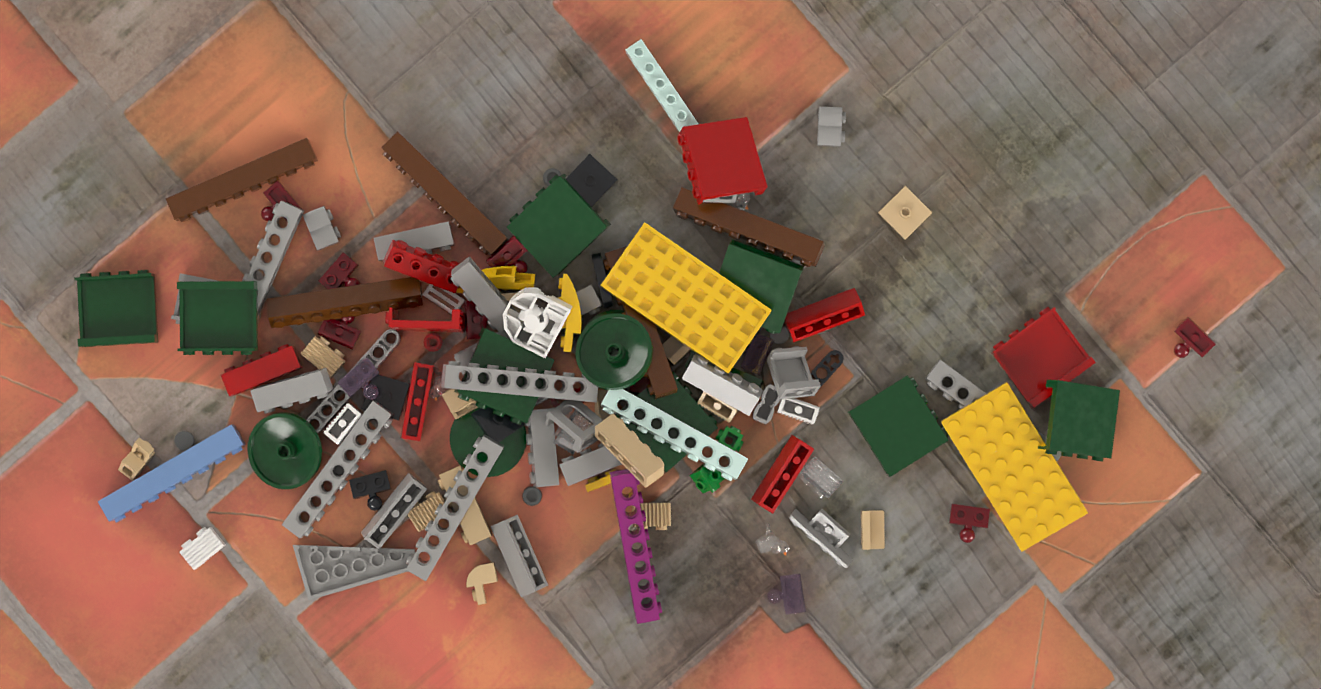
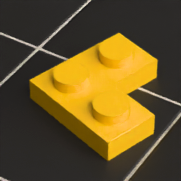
M616 469L606 472V477L602 479L596 476L587 480L588 484L585 485L587 492L610 484V472L616 471Z

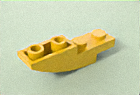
M516 266L482 269L497 289L522 290L535 286V274L516 273ZM459 286L457 293H463L464 290Z
M563 274V278H559L558 289H562L561 297L557 298L572 305V309L562 326L566 331L565 336H561L560 347L564 348V352L572 353L574 334L582 333V316L574 285L568 274Z

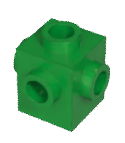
M726 426L724 430L720 429L715 437L718 440L717 442L738 452L744 443L742 441L744 435L740 434L741 431L734 426H730V428ZM727 437H730L732 439L731 444H727L725 442V439Z
M704 463L689 476L703 494L708 491L713 493L721 487L719 483L725 478L721 476L720 471L715 469L713 472L704 467Z

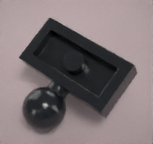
M386 470L349 480L353 499L369 496L367 506L372 511H377L382 507V499L376 493L391 490Z

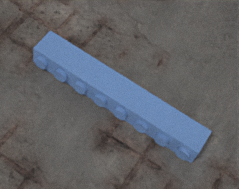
M231 424L99 500L98 503L108 521L115 520L117 523L126 518L125 514L129 511L134 513L143 508V503L148 501L150 504L159 499L158 495L165 491L167 494L176 489V484L180 482L185 484L192 480V475L198 472L200 475L209 470L208 466L214 462L218 465L225 461L226 455L239 453L243 450L242 446L246 444L236 426Z

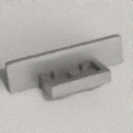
M797 509L790 514L789 519L792 524L802 529L806 536L820 545V548L825 553H829L838 565L844 568L850 565L853 559L839 547L849 537L850 533L829 514L821 509L810 521Z

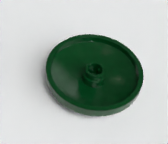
M614 313L596 318L584 328L576 344V361L581 373L590 383L606 390L624 389L638 382L649 369L653 357V344L649 333L638 320L625 314Z
M480 407L455 419L451 427L450 447L456 461L463 468L466 467L463 462L467 455H473L476 449L473 445L477 438L484 436V432L471 415ZM525 426L499 442L504 445V448L487 477L502 475L514 468L521 460L526 448ZM485 452L477 454L480 461H487L488 456ZM468 470V472L478 476L477 470Z
M281 412L267 416L256 424L249 436L247 451L250 465L256 475L269 486L278 489L300 487L310 481L320 467L322 460L320 438L313 426L296 414Z

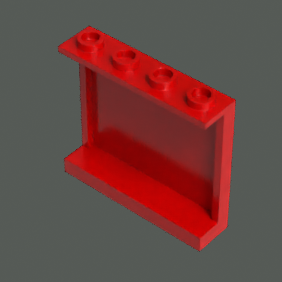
M747 117L684 126L681 129L677 140L678 144L682 146V158L684 163L687 164L688 179L692 182L693 197L697 199L698 205L706 199L754 192L755 195H761L768 186Z
M1046 307L1039 313L1041 315L1036 320L1031 318L1024 323V329L1020 332L1018 329L1008 335L1009 340L1005 343L1001 340L993 346L994 351L991 352L1031 408H1035L1052 395L1053 388L1046 387L1047 380L1070 382L1096 363L1092 356L1089 357L1058 315L1055 307L1051 309Z
M389 308V312H386L385 323L395 331L465 333V313L460 309H452V321L399 320V311L394 308Z

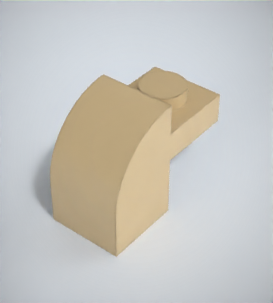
M138 438L131 452L121 461L118 470L134 481L155 455L154 448H152L149 442Z
M495 562L479 565L468 575L466 585L467 587H475V590H472L473 600L477 601L478 605L487 603L483 584L498 581Z

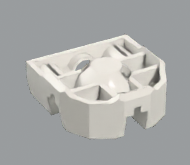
M537 287L524 288L510 299L503 313L504 330L513 343L546 358L572 309V305L553 295H544L541 289ZM537 298L548 302L545 309L539 308L535 304ZM511 304L520 308L521 312L518 313L510 309ZM542 314L544 317V321L540 322L538 316ZM551 319L555 321V324L550 333H547L543 330ZM521 329L531 333L527 343L521 342L517 338Z

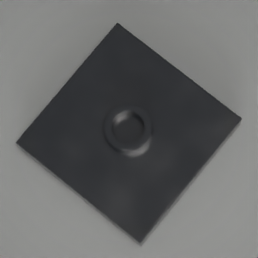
M591 154L566 178L591 207L618 180Z
M373 373L362 410L366 411L371 402L376 400L393 413L392 419L399 421L410 384Z
M489 407L486 410L479 408L471 414L484 434L497 442L502 441L525 425L524 423L518 425L511 422V417L504 415L500 417L493 414V409Z

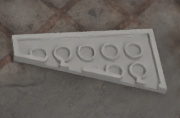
M293 545L308 601L408 572L406 570L408 567L406 561L411 553L414 555L416 553L415 549Z

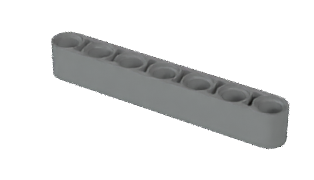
M391 329L385 331L308 417L306 421L309 423L314 419L319 421L320 426L315 430L317 433H320L400 344L401 336L397 331ZM390 333H394L397 337L396 342L393 344L387 342V336ZM380 347L383 349L384 355L381 358H376L374 351ZM364 362L371 364L369 372L364 373L362 371L361 365ZM352 376L358 379V384L355 387H351L348 383L349 378ZM340 390L345 393L343 401L336 399V393ZM326 405H330L333 409L329 416L323 413V408Z

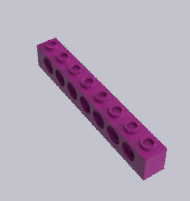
M628 469L610 472L635 619L637 624L660 620L659 613H662L660 601L657 602L656 600L659 590L657 583H653V577L656 576L654 565L650 566L649 560L653 558L651 547H647L646 540H650L648 529H644L643 522H646L645 511L640 508L643 498L642 493L637 491V485H640V482ZM625 487L632 488L629 494L622 493ZM628 506H635L633 512L628 513L625 511ZM637 524L638 528L635 531H630L629 526ZM636 542L642 544L639 549H633L632 545ZM638 561L645 562L642 567L638 568L635 566ZM647 579L646 585L640 586L638 584L640 580ZM645 597L651 598V601L647 604L642 603Z

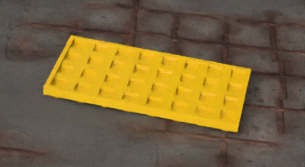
M645 222L600 285L727 374L731 371L772 311Z
M1005 382L941 421L1021 552L1088 514L1087 509L1052 454H1045L1046 450L1038 449V446H1046V443L1008 382Z

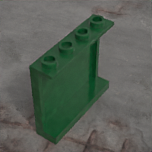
M566 174L555 175L549 181L551 185L546 189L543 187L536 193L537 198L533 202L531 200L522 207L524 211L520 215L516 213L510 218L509 221L511 223L507 226L509 231L553 278L558 276L611 225L607 219L603 220L565 179Z
M732 239L719 274L772 310L761 327L766 328V331L776 334L780 333L783 329L785 318L805 266Z
M137 270V274H130V271H119L118 275H111V272H100L99 276H92V273L80 274V277H74V280L77 281L80 331L78 347L158 343L155 274L149 273V270Z
M257 281L177 282L180 304V348H177V351H183V355H195V351H202V355H214V351H222V355H233V351H241V355H252V351H258Z
M482 328L479 334L480 339L469 363L480 364L479 368H487V365L499 366L498 370H506V367H517L518 372H525V368L537 369L538 374H544V370H551L555 360L548 356L543 358L513 343L504 336ZM466 372L464 373V375H463V377H462V380H461L462 382L467 379V373H466ZM483 372L478 375L480 383L486 381V375ZM503 374L497 377L499 385L505 383V376ZM522 376L517 378V386L522 387L524 385V378ZM541 378L535 381V386L538 389L543 386ZM455 389L454 391L459 394L458 398L467 402L471 399L476 402L475 405L485 410L489 407L493 409V414L500 417L504 415L511 417L510 421L518 425L528 423L539 398Z
M672 371L678 388L677 393L655 400L654 395L650 396L646 388L636 396L707 436L711 435L718 428L716 426L718 422L711 414L708 416L703 411L705 409L704 406L698 405V400L695 401L691 397L693 393L686 385L683 387L678 382L680 378L674 371ZM628 404L621 410H626L628 408ZM636 410L634 417L642 420L645 414L642 410ZM653 419L651 426L654 429H660V420ZM625 423L630 431H634L643 444L645 443L649 446L651 452L656 457L658 456L662 459L664 474L687 455L684 451L679 453L671 449V444L666 441L664 443L658 442L653 438L654 435L649 432L647 434L640 432L636 429L637 425ZM674 428L669 429V437L676 439L678 431ZM687 438L685 445L688 448H694V439Z
M908 375L848 412L888 477L893 476L949 441L947 439L949 434L944 426L940 427L936 421L939 419L933 409L929 410L926 405L928 400L923 393L919 394L916 389L918 384L913 377L909 378Z
M1047 380L1046 387L1053 388L1046 446H1038V449L1046 450L1045 454L1057 455L1058 451L1061 452V456L1072 457L1073 454H1077L1076 458L1088 459V456H1092V460L1103 462L1104 458L1111 459L1120 390L1060 380Z

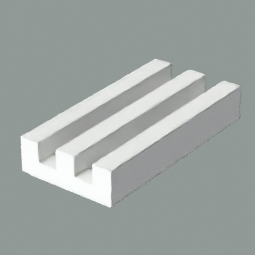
M431 284L422 294L450 314H452V310L428 294L429 291L454 306V309H460L465 301L457 294L442 289L459 300L458 304L432 288L433 285Z

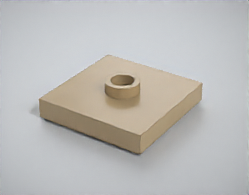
M905 186L878 214L906 240L932 212Z

